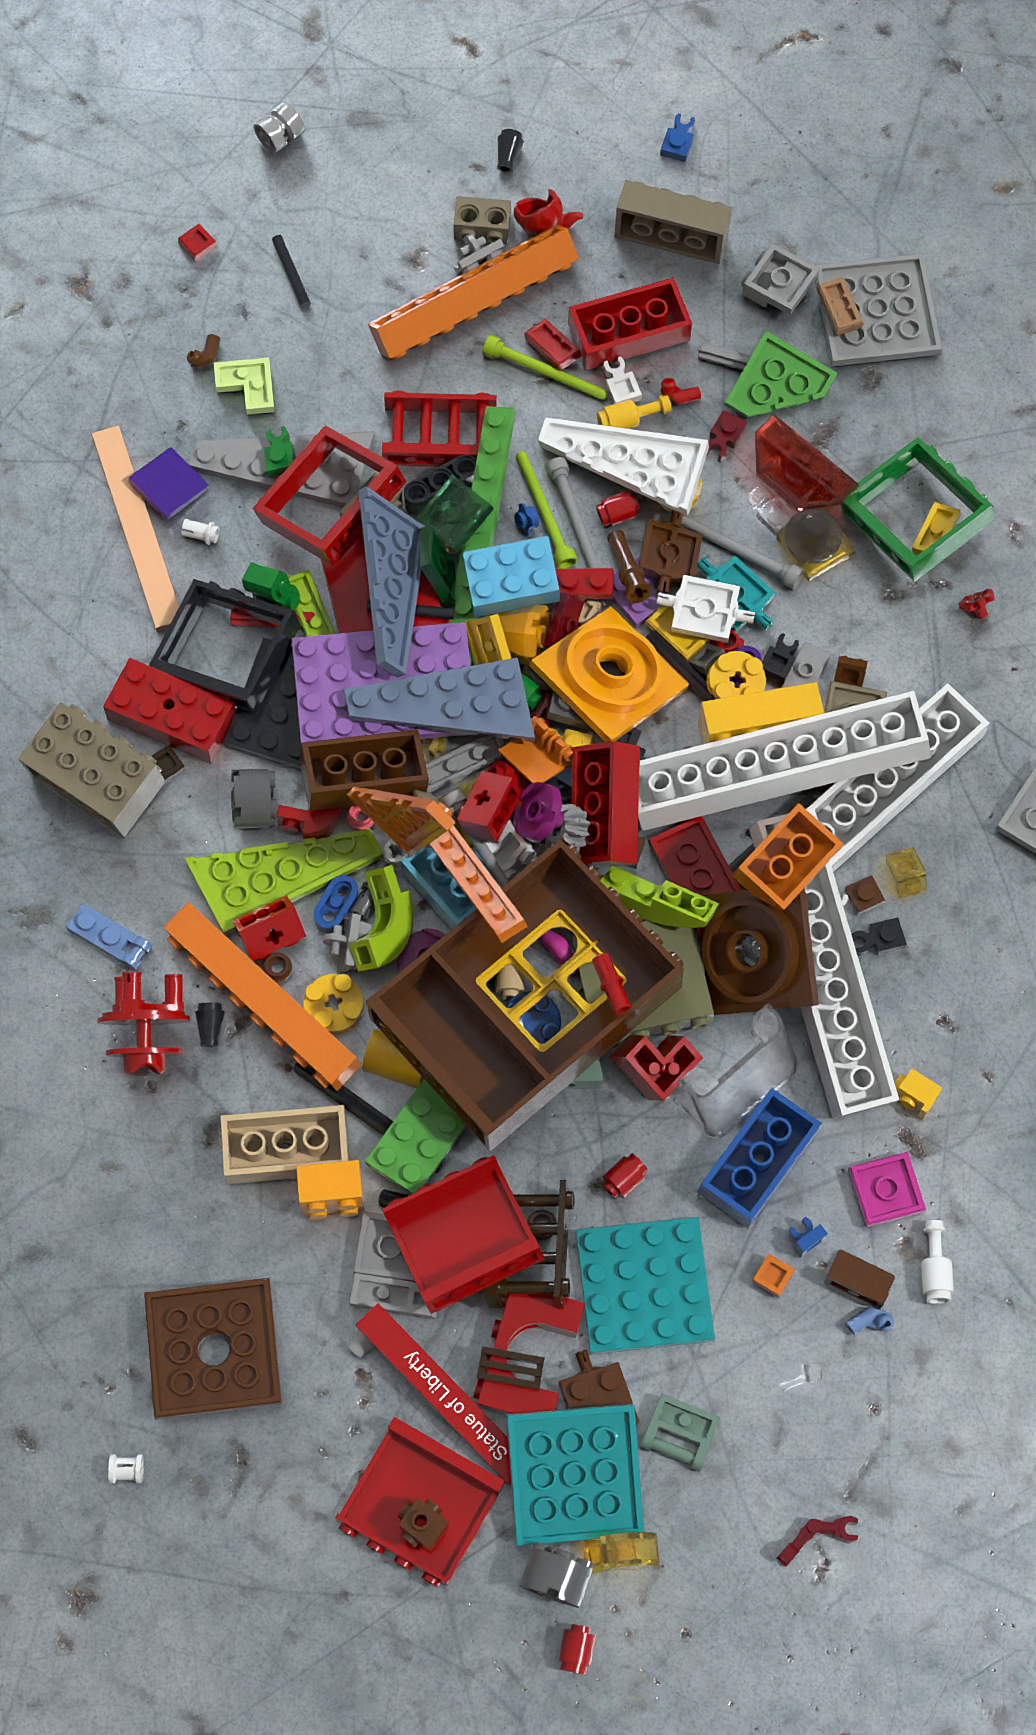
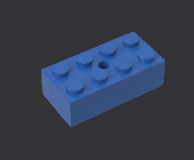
M771 1087L702 1181L698 1193L749 1228L814 1139L822 1123ZM760 1156L764 1159V1162H757L754 1157Z

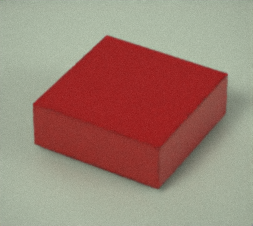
M197 224L178 238L179 245L195 262L217 247L216 241L200 224Z

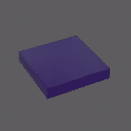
M172 447L165 450L128 478V483L166 521L205 493L209 488L206 481Z

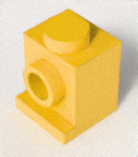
M911 1068L907 1076L901 1073L895 1081L899 1102L910 1110L916 1109L920 1111L917 1117L923 1120L943 1089L913 1068Z

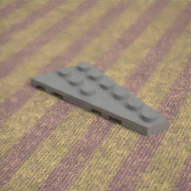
M374 431L340 433L371 450L375 437ZM315 435L290 436L289 442L291 441L294 446L295 458L306 448ZM267 437L196 441L189 465L196 472L264 489H270L277 478L281 476L269 477L266 472L264 447L271 446ZM335 448L294 496L344 507L357 493L366 465Z

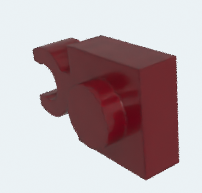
M723 410L710 431L709 437L712 440L708 442L707 456L712 449H718L720 453L717 461L722 462L726 456V446L733 449L736 447L747 428L748 422Z

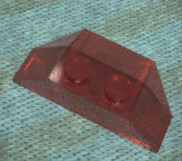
M775 414L755 431L756 476L796 510L801 511L840 505L859 486L858 482Z

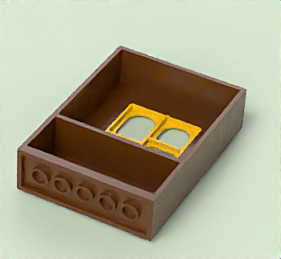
M561 839L501 888L523 917L528 927L501 943L476 909L366 1000L370 1020L489 1152L682 988L684 972L682 966L684 964L680 957L673 951L669 953L662 946L663 941L660 936L652 929L648 931L641 924L642 919L639 914L632 908L628 910L621 903L622 898L619 893L611 886L607 888L600 881L602 878L599 872L591 865L587 867L580 860L581 855L572 844L567 846ZM562 927L570 930L577 938L578 946L575 954L549 977H542L523 957V951L552 928ZM608 953L618 976L624 980L622 986L632 1008L622 1014L614 1015L606 993L595 1002L587 1003L567 982L568 976L580 966L592 963V959L597 955ZM508 964L516 966L533 985V990L512 1008H506L486 986L488 980ZM558 990L577 1010L578 1015L548 1042L539 1044L520 1024L519 1019L550 991Z

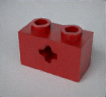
M487 771L481 772L478 780L473 784L471 793L465 805L461 807L457 818L467 836L498 842L522 795L513 777Z
M287 895L232 920L244 949L252 961L265 959L274 951L282 947L293 946L300 939L306 937L296 909Z

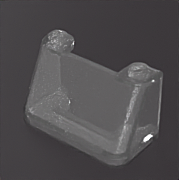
M769 1003L753 1017L751 1034L755 1038L754 1047L717 1080L706 1069L697 1068L688 1072L677 1082L673 1101L709 1138L719 1139L728 1134L757 1108L771 1087L774 1090H778L796 1072L798 1061L783 1020Z

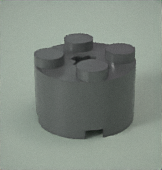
M268 769L232 770L231 782H234V787L231 791L233 828H270V825H275L277 801L276 799H271L273 798V788H275V771H268Z
M534 1542L521 1578L520 1587L537 1595L552 1598L559 1603L579 1608L595 1564L578 1557L576 1561H573L575 1554L557 1548L556 1551L551 1553V1547Z

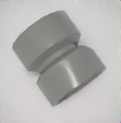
M286 102L272 110L271 117L264 116L253 126L259 141L273 154H276L287 145V139L290 141L294 140L305 131L301 117Z

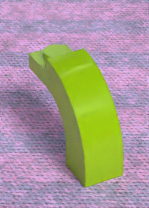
M392 865L364 872L375 904V921L372 929L366 936L349 943L358 972L379 968L393 961L403 951L411 935L413 926L410 890L400 891Z

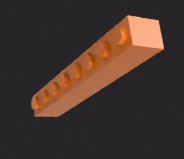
M555 225L369 323L368 326L380 354L389 359L400 358L407 353V349L428 343L431 340L430 337L438 333L443 334L451 331L456 323L462 320H472L478 316L477 312L500 305L501 300L509 295H519L525 291L526 286L532 283L544 282L548 279L549 274L570 268L572 266L571 263L579 259L567 228Z
M187 902L163 927L170 935L166 940L178 951L184 948L190 954L187 959L199 971L203 967L211 973L208 979L218 989L221 990L225 986L232 993L228 998L240 1009L246 1006L253 1012L249 1017L261 1029L268 1026L274 1032L270 1037L283 1049L288 1045L295 1052L292 1058L304 1069L307 1065L316 1071L313 1077L324 1088L331 1085L338 1091L361 1067V1062L352 1052L191 903Z

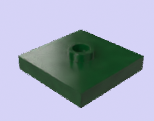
M430 525L422 527L420 568L444 606L454 603L455 563L433 527Z

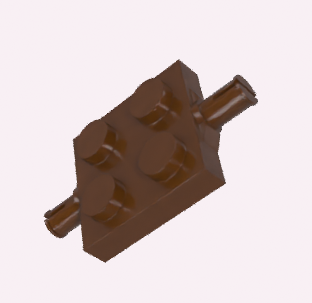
M672 510L670 522L662 523L648 519L645 526L638 565L642 567L645 575L659 579L657 594L659 592L662 593V591L663 594H669L670 583L681 585L683 575L695 577L703 534L690 531L681 526L683 514Z
M587 1349L575 1353L581 1371L573 1377L558 1382L567 1409L633 1403L619 1362L604 1367H593ZM635 1410L636 1424H638L640 1421Z

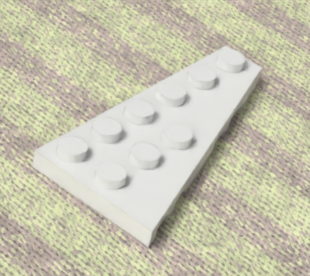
M545 417L538 438L540 447L686 516L689 514L709 449L708 440L547 417Z

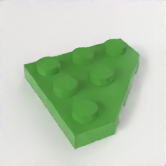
M765 331L725 400L724 405L746 418H751L820 400L826 395L837 372Z

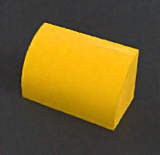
M373 1029L364 1055L362 1070L417 1088L422 1082L423 1077L381 1031Z

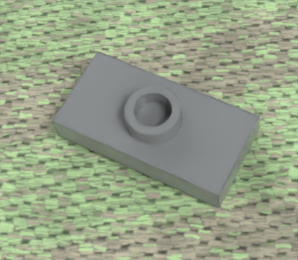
M804 642L782 688L818 682L831 653Z

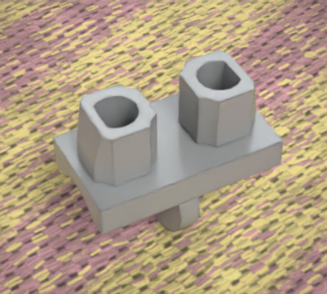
M471 234L465 236L464 241L466 245L461 247L459 251L462 256L468 253L471 255L458 261V265L454 267L457 275L464 274L479 266V263L485 260L487 262L502 254L501 250L504 247L502 240L498 239L480 249L481 246L486 244L483 236L475 239Z
M352 913L350 919L344 920L343 929L340 925H334L333 933L323 936V943L331 946L330 955H339L337 972L346 973L350 969L358 970L349 943L363 938L373 927L371 924L360 921L361 915Z

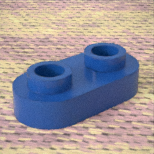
M339 875L329 883L314 909V921L319 929L332 932L334 925L341 926L359 893L358 885L352 877ZM342 889L349 891V894L344 897L338 893ZM332 914L334 919L332 921H325L324 916Z

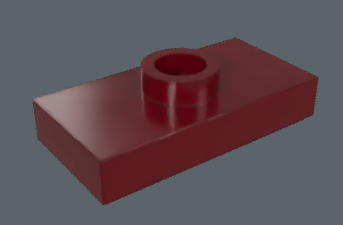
M560 593V601L557 602L543 647L550 648L577 629V623L584 605L583 602L569 593Z

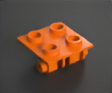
M535 716L531 718L535 742L516 738L498 749V752L532 784L548 781L570 767L573 758V747L567 745L562 740V736L556 734L553 728L550 729L545 724L544 719Z

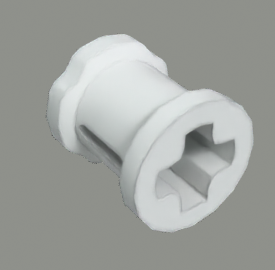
M390 839L384 847L385 862L393 866L394 872H402L401 860L407 854ZM399 852L403 853V856L398 855L396 858L392 856V854L397 855Z
M110 1454L108 1466L109 1483L115 1484L116 1480H135L137 1484H142L144 1475L143 1454H138L136 1458H117L116 1454Z

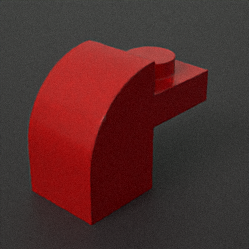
M279 805L276 818L278 826H281L285 831L296 833L301 830L303 839L313 837L315 839L327 838L336 830L342 808L309 811V807L308 810Z

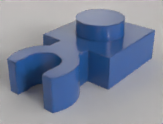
M678 113L675 116L674 129L669 127L667 129L660 156L686 162L694 139V134H691V132L694 130L695 118L691 117L688 124H682L680 122L681 114Z

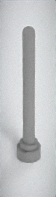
M564 457L554 458L544 466L547 475L558 485L588 568H601L567 480L569 471L567 461Z
M683 515L681 526L690 531L703 534L702 537L780 576L779 579L783 581V585L793 590L797 587L804 573V569L795 564L784 566Z
M458 789L443 797L441 803L446 807L453 808L458 818L459 811L465 805L467 799L462 790ZM468 836L491 876L501 887L506 885L509 881L485 840Z

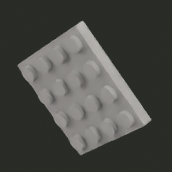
M924 253L815 265L820 269L819 275L816 278L817 285L844 277L863 320L862 328L836 336L820 299L832 366L941 355L942 344Z

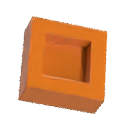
M768 1253L752 1282L779 1298L796 1269Z

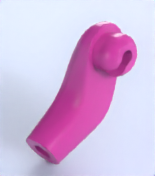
M551 930L537 939L548 949L560 966L574 955L567 941L561 935ZM579 968L576 969L571 975H578L580 972Z

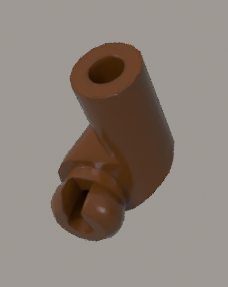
M215 334L207 335L203 350H194V352L190 351L188 353L187 361L191 367L201 369L216 360L221 340L219 336Z

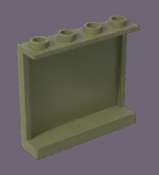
M650 921L641 923L648 931L654 930L662 939V946L669 953L671 951L675 952L683 961L682 988L612 1048L619 1046L620 1042L624 1041L629 1035H643L649 1039L650 1035L662 1033L663 1036L674 1035L680 1032L679 1029L691 1027L694 1030L702 1029L709 1026L710 1022H714V1011L694 928L667 926ZM572 937L574 951L576 952L578 946L577 938ZM586 963L579 967L586 1002L593 1003L605 991L600 989L601 982L593 963Z

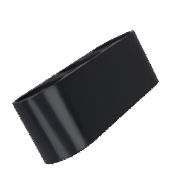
M461 455L410 481L404 488V506L406 511L416 516L423 515L471 490L477 460L470 455ZM464 470H468V471H471L472 473H470V474H468V475H463V474H461L460 472H461V471H464ZM438 483H445V484H447L446 487H442V488H441V487H437V486H435V485L438 484ZM413 496L423 497L420 500L411 499Z

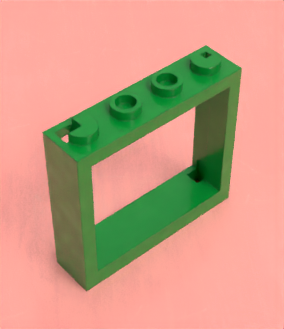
M919 437L839 497L842 513L914 582L994 521L992 509L994 506L988 501L987 495L978 493L970 479L967 477L962 478L949 460L944 461L938 456V452L933 445L929 447ZM921 463L973 513L916 556L864 505L917 464Z

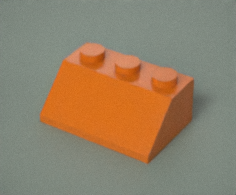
M798 803L737 868L732 877L754 897L783 911L844 844Z

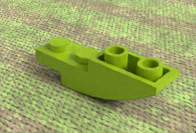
M613 865L600 880L607 888L611 886L619 893L622 898L621 903L628 910L630 908L634 909L641 919L674 927H705L719 908V903L667 880L662 886H658Z

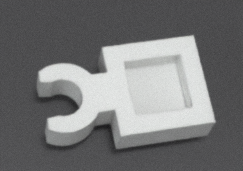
M622 357L617 358L618 368L616 369L611 368L608 361H605L603 371L609 378L606 379V387L613 404L632 400L633 402L640 401L642 394L633 372L624 373V359Z

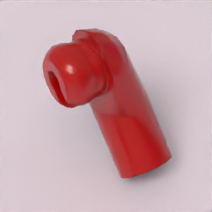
M665 378L661 382L660 391L662 396L668 395L670 401L677 405L701 400V392L698 386L682 390L676 386L673 378Z

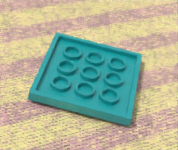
M699 1217L576 1230L590 1355L715 1341Z
M633 1403L506 1414L517 1546L533 1545L534 1542L543 1544L644 1534L635 1405Z

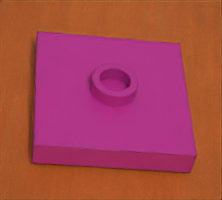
M908 1151L848 1168L866 1228L926 1211Z

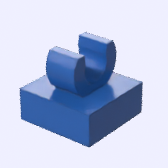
M804 1217L801 1221L806 1227L805 1233H798L793 1226L789 1229L790 1237L796 1241L793 1249L800 1258L822 1243L828 1235L821 1224L813 1229V1224L807 1217Z

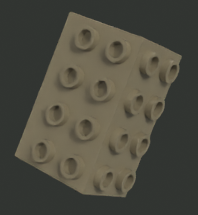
M60 702L18 759L32 777L125 838L166 782L160 773L162 769L155 764L157 761L151 755L144 751L138 754L132 749L133 745L119 735L117 738H114L108 733L109 729L97 720L93 723L85 718L86 714L77 706L71 704L70 707H67Z

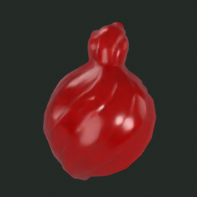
M548 189L547 201L533 197L518 201L514 206L513 214L522 229L531 234H540L555 225L570 230L576 221L584 217L583 213L580 212L563 214L562 202L552 189Z

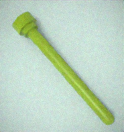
M490 334L484 344L482 355L491 359L494 357L500 358L501 356L600 400H605L608 397V392L605 389L508 348L504 342H501V338Z
M519 451L516 454L517 461L555 547L553 559L557 569H569L578 563L577 555L574 549L564 542L527 453Z

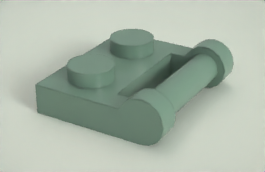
M661 1393L641 1448L650 1451V1448L690 1464L692 1465L691 1469L700 1472L720 1417ZM658 1428L698 1444L697 1453L655 1437Z

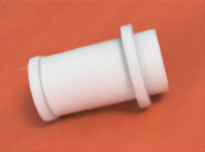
M185 519L182 525V529H185V531H182L181 534L182 537L203 540L206 544L210 545L211 542H217L220 528L215 526L214 522L205 524Z

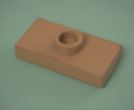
M844 277L817 285V292L836 336L863 327V320Z

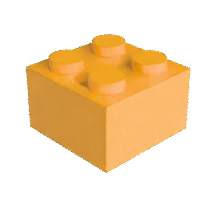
M359 1160L296 1166L299 1203L303 1216H309L311 1220H320L327 1218V1214L340 1213L342 1217H351L358 1215V1211H364L362 1175Z

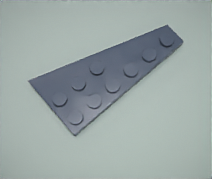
M366 486L359 490L376 659L377 665L398 678L406 675L421 576V528L425 526Z
M518 658L344 689L349 719L352 721L386 724L388 722L404 724L405 727L411 728L421 726L429 727L436 731L469 735L488 734L496 735L497 738L508 739L513 737L525 739L524 741L535 742Z

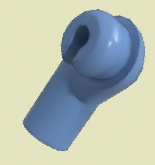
M867 1307L845 1322L849 1331L856 1335L866 1327L880 1331H889L894 1326V1319L885 1310Z

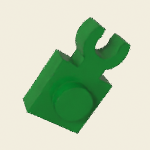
M285 426L281 427L282 433L276 438L271 429L266 432V437L271 444L269 447H264L266 472L269 477L283 474L295 459V449L292 442H289L290 435Z

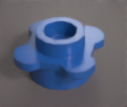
M520 503L519 510L514 515V521L518 529L523 530L525 536L531 535V529L539 526V516L533 506L526 507L524 503Z

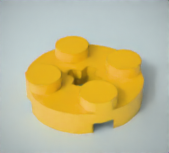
M732 651L721 655L709 668L707 674V687L715 699L761 692L765 690L766 676L762 662L758 658L741 651ZM735 674L740 675V678L743 679V683L739 685V688L734 687V682L729 680Z
M327 974L317 978L307 986L303 1006L332 1035H338L351 1030L358 1023L357 1021L364 1010V1000L361 989L348 975ZM332 997L342 1001L338 1005L337 1011H333L331 1007L326 1008L325 1006Z

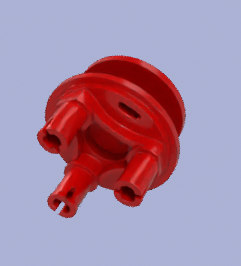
M122 972L121 977H114L115 1004L112 1005V1012L102 1013V1017L97 1018V1023L104 1025H136L137 1048L106 1050V1056L123 1057V1069L126 1075L133 1074L140 1067L147 1068L156 1075H161L165 1072V1056L182 1055L183 1049L152 1047L151 1025L190 1022V1016L185 1015L183 974H165V1002H162V1004L145 1003V1000H141L142 972Z

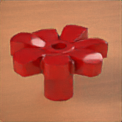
M985 589L974 593L973 596H965L958 605L960 610L965 609L966 612L975 610L977 618L983 619L989 615L985 605L988 602L994 601L995 597L992 589Z

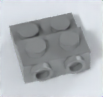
M772 243L766 252L762 251L760 253L754 270L752 272L748 271L741 282V286H743L742 295L765 308L768 304H771L791 315L819 275L820 269Z

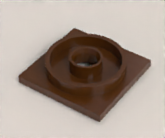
M805 888L783 911L754 897L748 890L701 895L719 903L718 910L707 925L700 927L705 976L714 1015L819 1005ZM747 936L756 939L760 948L759 960L752 966L744 960L745 949L742 943Z
M270 1278L144 1293L155 1420L282 1404ZM210 1336H220L229 1344L228 1357L219 1365L205 1364L199 1357L201 1343Z

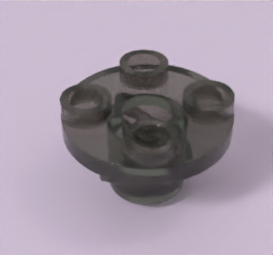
M805 509L793 515L788 521L784 538L788 550L798 558L799 562L803 564L820 563L830 559L838 552L842 541V530L838 521L828 512L820 509Z

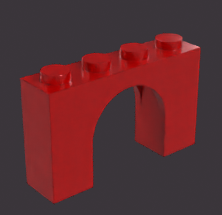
M508 1294L507 1297H502V1308L505 1309L502 1320L496 1319L491 1337L496 1339L494 1348L507 1351L510 1343L516 1336L530 1329H544L576 1338L585 1303L565 1297L564 1308H557L553 1297L554 1294ZM487 1356V1360L507 1364V1359ZM485 1367L487 1369L486 1373L516 1378L512 1372ZM478 1380L473 1398L478 1399L477 1406L480 1409L506 1416V1414L556 1410L559 1393L541 1388L538 1391Z

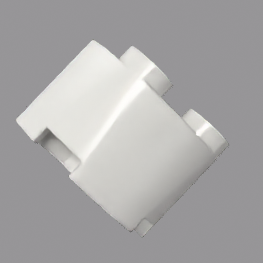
M510 819L498 842L488 841L486 843L508 881L518 874L516 870L522 864L528 863L536 855L530 842L516 833L514 824ZM476 851V852H475V855L478 857V859L481 861V863H482V864L484 865V867L487 869V867H486V865L484 864L483 860L481 859L480 855H479L478 852Z

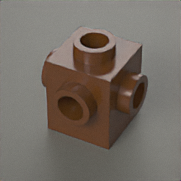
M419 1498L414 1504L408 1502L398 1515V1518L401 1520L398 1524L399 1529L403 1531L400 1537L413 1547H416L419 1543L429 1552L447 1530L449 1522L440 1515L443 1510L429 1499L425 1503ZM421 1519L427 1522L423 1527L416 1525V1522Z

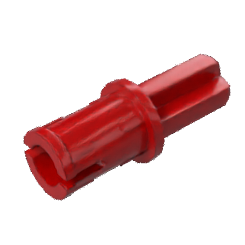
M609 954L597 955L592 959V963L601 982L600 989L605 991L614 1015L630 1010L632 1005L622 986L624 980L618 976Z

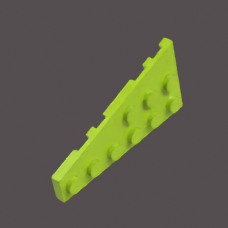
M364 829L335 834L333 837L320 839L313 837L304 839L301 842L275 843L243 848L238 852L225 854L218 852L212 853L211 856L200 858L193 856L184 859L218 925L226 936L236 931L232 920L286 895L293 903L329 885L335 877L349 875L383 858L384 853L372 831Z

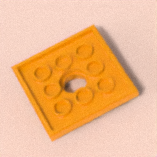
M611 606L533 658L529 664L605 742L618 740L685 692L690 685L657 652L649 640L638 633ZM612 661L617 663V667L625 675L613 676L602 669L600 662Z

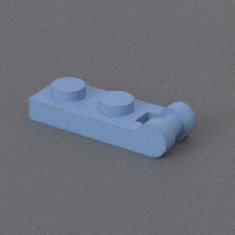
M84 903L66 926L67 930L135 971L141 964L140 958L144 953L148 954L153 946L143 937L135 935ZM128 944L134 946L130 953L124 952Z

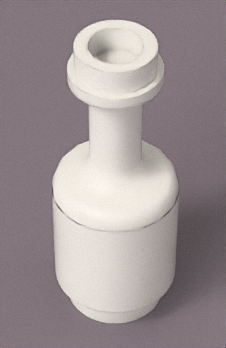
M940 1220L926 1221L923 1231L929 1236L930 1257L921 1262L923 1295L926 1296V1302L929 1304H946L952 1301L951 1295L954 1294L952 1261L942 1256L941 1234L945 1232V1227H943V1221Z

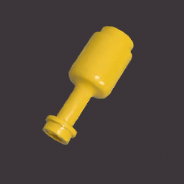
M668 395L658 396V401L636 406L632 400L603 407L602 411L597 412L598 425L632 429L639 426V419L643 416L660 411L663 415L671 412V402Z

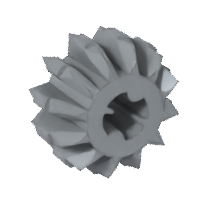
M562 804L561 811L564 813L563 823L560 827L554 828L546 837L545 846L551 847L561 839L567 846L572 844L579 852L580 847L586 846L585 837L590 835L587 832V827L591 822L586 820L587 812L582 811L580 807L574 804Z

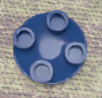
M531 991L516 995L505 1007L512 1008ZM546 995L520 1017L519 1022L539 1044H545L560 1031L561 1015L555 1002Z

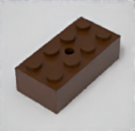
M418 729L301 742L300 766L309 811L357 806L346 795L354 786L414 796V790L427 792L429 777Z

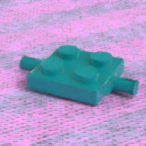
M734 556L726 564L717 568L709 563L705 557L697 563V568L708 576L707 580L740 586L737 599L738 609L755 612L754 620L766 631L774 624V621L763 612V609L775 598L776 592L740 559ZM735 621L731 629L737 632L746 622Z

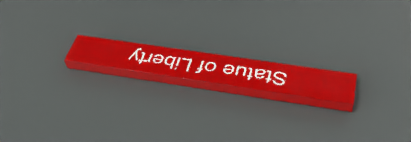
M377 1303L355 1324L356 1328L512 1489L508 1437L393 1317Z

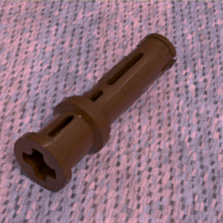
M617 529L618 539H616L614 532L611 531L607 536V541L621 570L619 580L627 589L626 597L632 603L643 602L651 595V587L644 581V570L636 564L624 532Z

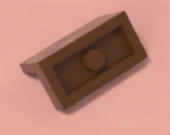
M839 1250L824 1283L872 1307L881 1309L889 1295L888 1292L895 1276L844 1250Z

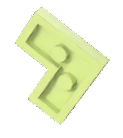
M269 357L214 363L217 393L244 390L247 415L275 412Z

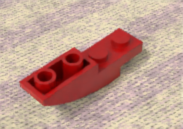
M555 567L560 593H569L581 602H586V599H613V568L556 569Z

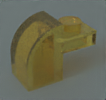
M619 1533L582 1541L584 1559L595 1564L592 1574L660 1566L657 1533Z

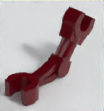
M847 1516L835 1519L833 1522L810 1519L801 1528L794 1541L789 1543L776 1559L786 1567L800 1552L799 1550L803 1545L811 1540L814 1535L828 1534L845 1543L856 1542L858 1535H849L845 1531V1526L848 1524L857 1525L858 1518Z

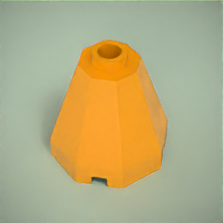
M532 605L517 610L497 613L503 627L511 659L518 658V662L529 666L531 660L542 653L543 644L551 623V614L546 612L548 610L547 605Z

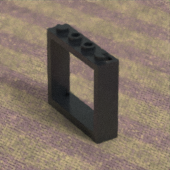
M193 579L149 666L234 701L235 706L257 713L301 623L295 615V611L287 609L285 604L277 606L260 596L252 598L235 588H230L229 590L221 588L211 580L207 583ZM206 602L279 625L248 689L175 665Z

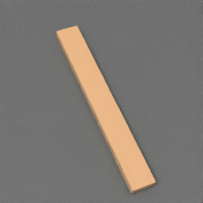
M119 425L92 433L93 440L156 631L168 629L179 605L143 497L128 483V478L134 474V470Z

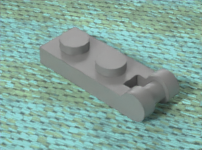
M360 1273L354 1274L350 1306L372 1309L379 1303L387 1312L419 1316L426 1319H436L437 1312L430 1314L424 1300L423 1305L413 1304L415 1294L421 1295L416 1282Z

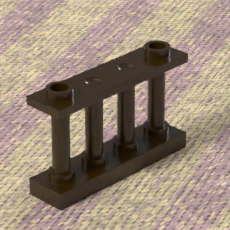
M560 1180L559 1194H513L519 1207H558V1223H528L533 1236L557 1235L556 1252H542L545 1259L534 1264L555 1265L554 1281H508L505 1278L485 1288V1299L489 1308H502V1297H507L508 1294H554L553 1297L557 1308H564L565 1297H570V1279L566 1278L569 1210H574L575 1194L574 1191L569 1190L566 1180Z

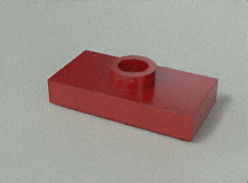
M546 318L524 333L525 340L559 371L581 357V350Z

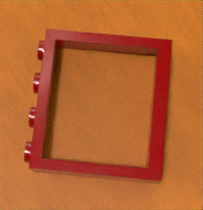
M325 425L252 509L263 525L334 567L363 534L360 498L358 497L322 540L280 516L278 513L335 448L379 472L367 487L389 502L406 484V480L397 465Z

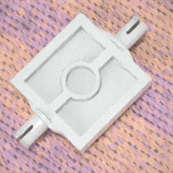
M683 575L681 588L676 593V596L659 592L656 603L657 605L673 607L672 632L728 643L730 631L735 621L753 624L755 612L738 609L737 599L740 586Z

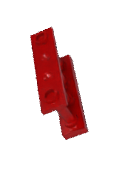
M401 390L384 392L385 411H393L392 440L389 443L382 442V457L397 466L439 467L461 455H470L477 460L486 406L497 407V395H490L484 392L477 394L406 393ZM404 411L421 412L420 442L418 443L403 442ZM432 412H449L448 443L446 444L431 443ZM460 413H477L476 443L474 445L459 443Z

